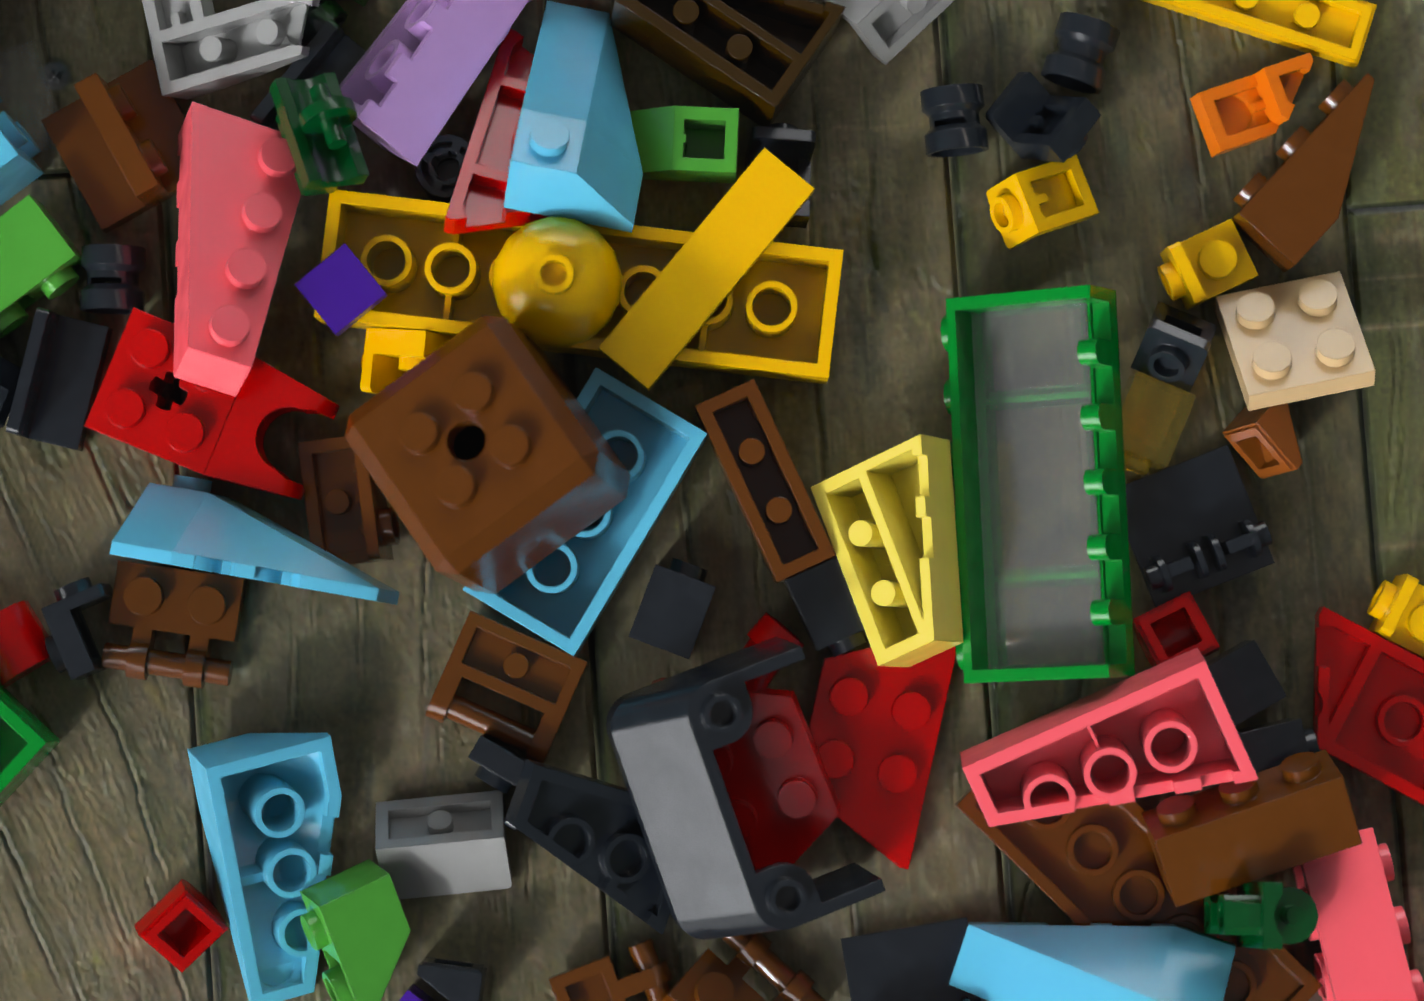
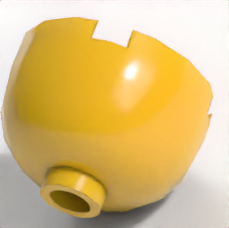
M550 216L526 223L506 240L494 262L492 289L500 314L537 344L565 348L590 340L608 325L620 301L622 274L614 249L598 230L576 219Z

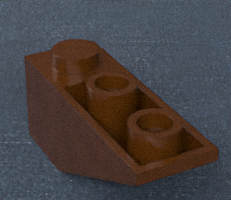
M1369 73L1354 86L1343 79L1318 106L1326 116L1310 133L1301 125L1276 151L1275 154L1284 161L1268 179L1258 171L1232 199L1241 207L1232 217L1236 229L1284 273L1295 266L1339 218L1375 81Z

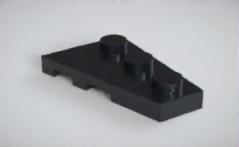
M526 758L505 820L663 935L671 912L627 788Z

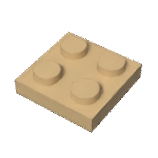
M1340 271L1216 296L1215 312L1248 411L1374 386L1376 370Z

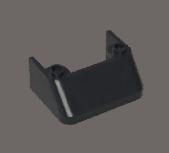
M779 637L770 638L627 693L614 702L607 715V734L671 915L682 930L697 939L709 940L792 929L886 891L881 878L855 862L814 879L804 869L789 862H777L758 870L754 869L713 750L740 739L751 724L753 707L745 685L746 681L805 659L801 646Z

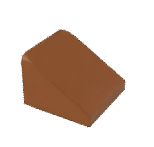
M1287 403L1248 411L1247 406H1245L1222 432L1228 442L1259 478L1264 479L1294 471L1302 465Z

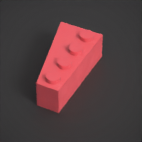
M192 101L178 133L177 156H180L176 208H179L175 255V267L178 268L174 316L173 377L236 397L253 365L301 193L294 175L296 167L287 140L282 138L280 131Z
M1197 647L960 752L962 769L989 827L1072 813L1078 808L1107 803L1113 806L1135 802V798L1169 792L1180 794L1203 790V786L1234 781L1237 784L1259 780L1206 661Z
M1373 827L1359 830L1362 844L1292 867L1296 888L1310 895L1317 907V925L1311 936L1308 937V940L1310 942L1319 940L1322 952L1314 954L1313 962L1315 979L1323 985L1318 990V994L1322 997L1323 1001H1424L1423 978L1418 969H1409L1403 946L1411 942L1408 919L1401 905L1393 907L1387 882L1394 881L1395 878L1392 857L1386 843L1377 844Z

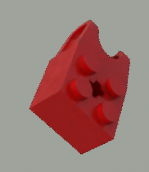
M133 307L84 427L213 479L302 500L305 493L303 485L292 481L287 475L276 469L268 460L264 449L266 431L270 424L283 414L303 412L306 414H321L334 419L340 406L255 357L252 368L236 397L180 379L179 387L187 392V397L182 405L172 402L171 409L166 410V399L162 396V391L167 383L173 384V380L177 379L173 377L174 323Z

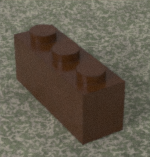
M752 379L696 405V414L704 431L707 433L709 442L775 584L833 558L836 554L755 380Z
M1326 749L1316 753L1301 752L1293 754L1284 759L1281 765L1256 773L1259 780L1237 784L1234 781L1220 783L1217 787L1191 796L1186 794L1171 796L1161 801L1156 808L1141 812L1162 880L1176 907L1362 844L1343 776Z

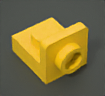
M1077 154L1067 159L1064 163L1049 162L1017 172L986 192L990 204L992 222L997 230L1001 232L1005 245L1009 249L1020 246L1036 236L1088 220L1099 213Z
M1232 218L1182 242L1178 241L1171 244L1159 253L1164 264L1157 267L1161 282L1173 301L1181 298L1186 310L1259 276Z
M366 328L364 352L361 359V391L378 394L454 336L423 330Z
M1409 574L1396 575L1392 583L1384 580L1376 590L1367 610V614L1374 617L1368 630L1424 659V586L1419 584V579Z

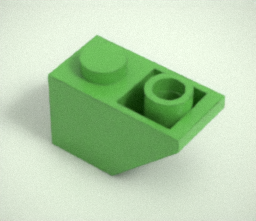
M667 106L630 111L643 171V180L736 182L739 108Z
M30 194L0 216V338L15 331L28 319L29 315L25 311L28 307L44 295L49 300L60 296L80 278L76 271L82 267L81 253L45 206Z
M368 859L300 891L307 909V913L300 915L301 925L314 950L322 949L329 969L322 972V979L332 1001H381L411 932L390 874Z

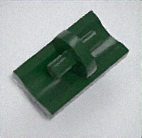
M335 72L323 73L304 80H292L286 77L275 78L269 89L278 113L276 121L281 136L287 140L296 167L294 175L300 193L305 196L333 193L339 186L363 184L369 176V171L352 124L357 118V111L352 99L342 95Z
M1248 882L1237 886V895L1213 894L1204 897L1205 934L1237 935V947L1283 949V944L1301 943L1310 937L1317 925V907L1311 896L1298 888L1283 887V882Z

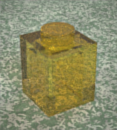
M1138 371L1129 376L1121 395L1125 469L1147 476L1150 467L1157 470L1168 467L1197 395Z

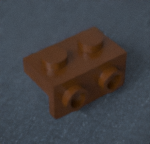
M345 436L298 443L310 542L350 565L394 560L392 545H398L400 542V527L397 513L392 507H387L386 497L349 445Z

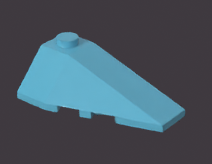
M547 0L513 146L504 208L549 217L571 218L585 224L632 233L643 171L608 12Z
M174 474L172 486L149 483L111 544L110 554L395 605H397L399 592L242 503L233 498L210 493L212 481Z
M247 733L187 749L198 807L248 1001H284L314 992L320 950H314L302 928L300 915L307 913V909L300 891L325 880L327 876H331L334 855L330 852L334 820L339 818L342 799L331 736L328 733Z
M969 922L949 985L987 1001H1223L1236 944L1176 924L1151 923V926L1112 925V923L1048 925L1043 922Z

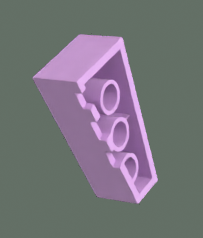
M407 0L339 85L342 95L351 98L354 102L357 118L352 124L382 149L417 166L498 45L505 39L525 5L532 0Z

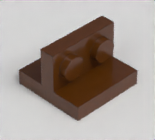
M153 59L146 61L109 83L105 82L95 72L74 84L80 99L41 120L96 221L105 233L114 230L177 194L180 156H177L178 133L186 116L176 98L162 96Z

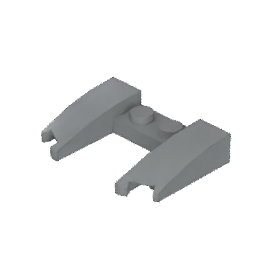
M142 0L162 96L189 100L264 75L307 57L310 48L301 46L308 9L309 5L319 7L320 0H259L216 14L212 0Z

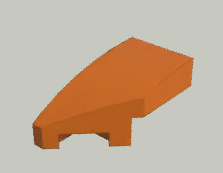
M1311 52L1264 67L1253 75L1201 91L1190 98L1211 157L1268 138L1277 132L1279 125L1289 120L1295 107L1293 100L1304 75L1310 71L1314 62Z

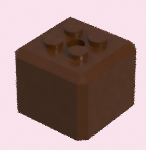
M482 315L349 415L345 439L433 568L473 591L497 594L627 498L631 475L543 350L506 318ZM470 426L482 427L486 435V444L482 453L473 460H459L454 451V442L457 435L463 429Z

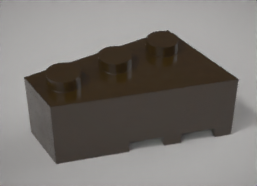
M615 0L610 26L733 108H739V112L760 126H767L774 122L836 33L846 7L826 1L825 5L808 0Z

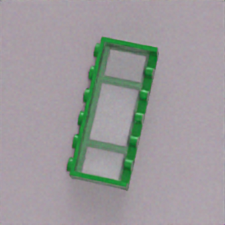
M1080 285L946 298V315L942 318L940 332L942 344L948 352L949 378L945 382L943 395L944 404L947 412L951 415L952 442H950L952 475L955 485V520L964 643L956 646V658L959 667L963 670L964 683L1135 675L1116 290L1094 285Z

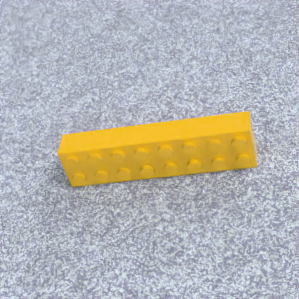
M335 190L333 193H329L321 262L343 244H346L388 295L349 328L365 330L366 328L423 330L456 336L482 315L504 318L498 310L492 289L494 262L506 240L523 226L452 235L444 232L445 217L450 203ZM587 224L598 230L615 251L622 274L620 301L608 325L590 340L565 348L537 345L543 351L610 359L598 347L694 232L633 225L631 233ZM772 242L670 366L826 384L830 371L844 250ZM315 310L314 317L323 325H327Z

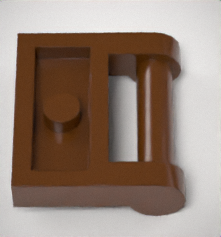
M470 610L428 705L425 716L440 723H444L446 718L527 753L524 760L527 758L544 764L588 661L572 656L563 650ZM463 678L543 712L544 715L537 730L458 696L457 692Z

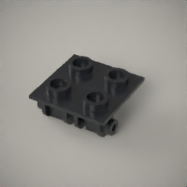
M1228 445L1126 484L1129 543L1155 608L1188 591L1194 595L1275 563L1268 547L1272 544L1270 532L1263 520L1258 522Z
M967 917L840 938L851 1001H981L980 997L949 985L968 926Z

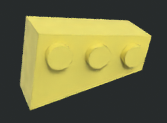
M919 434L810 487L878 666L910 667L964 643L950 440Z

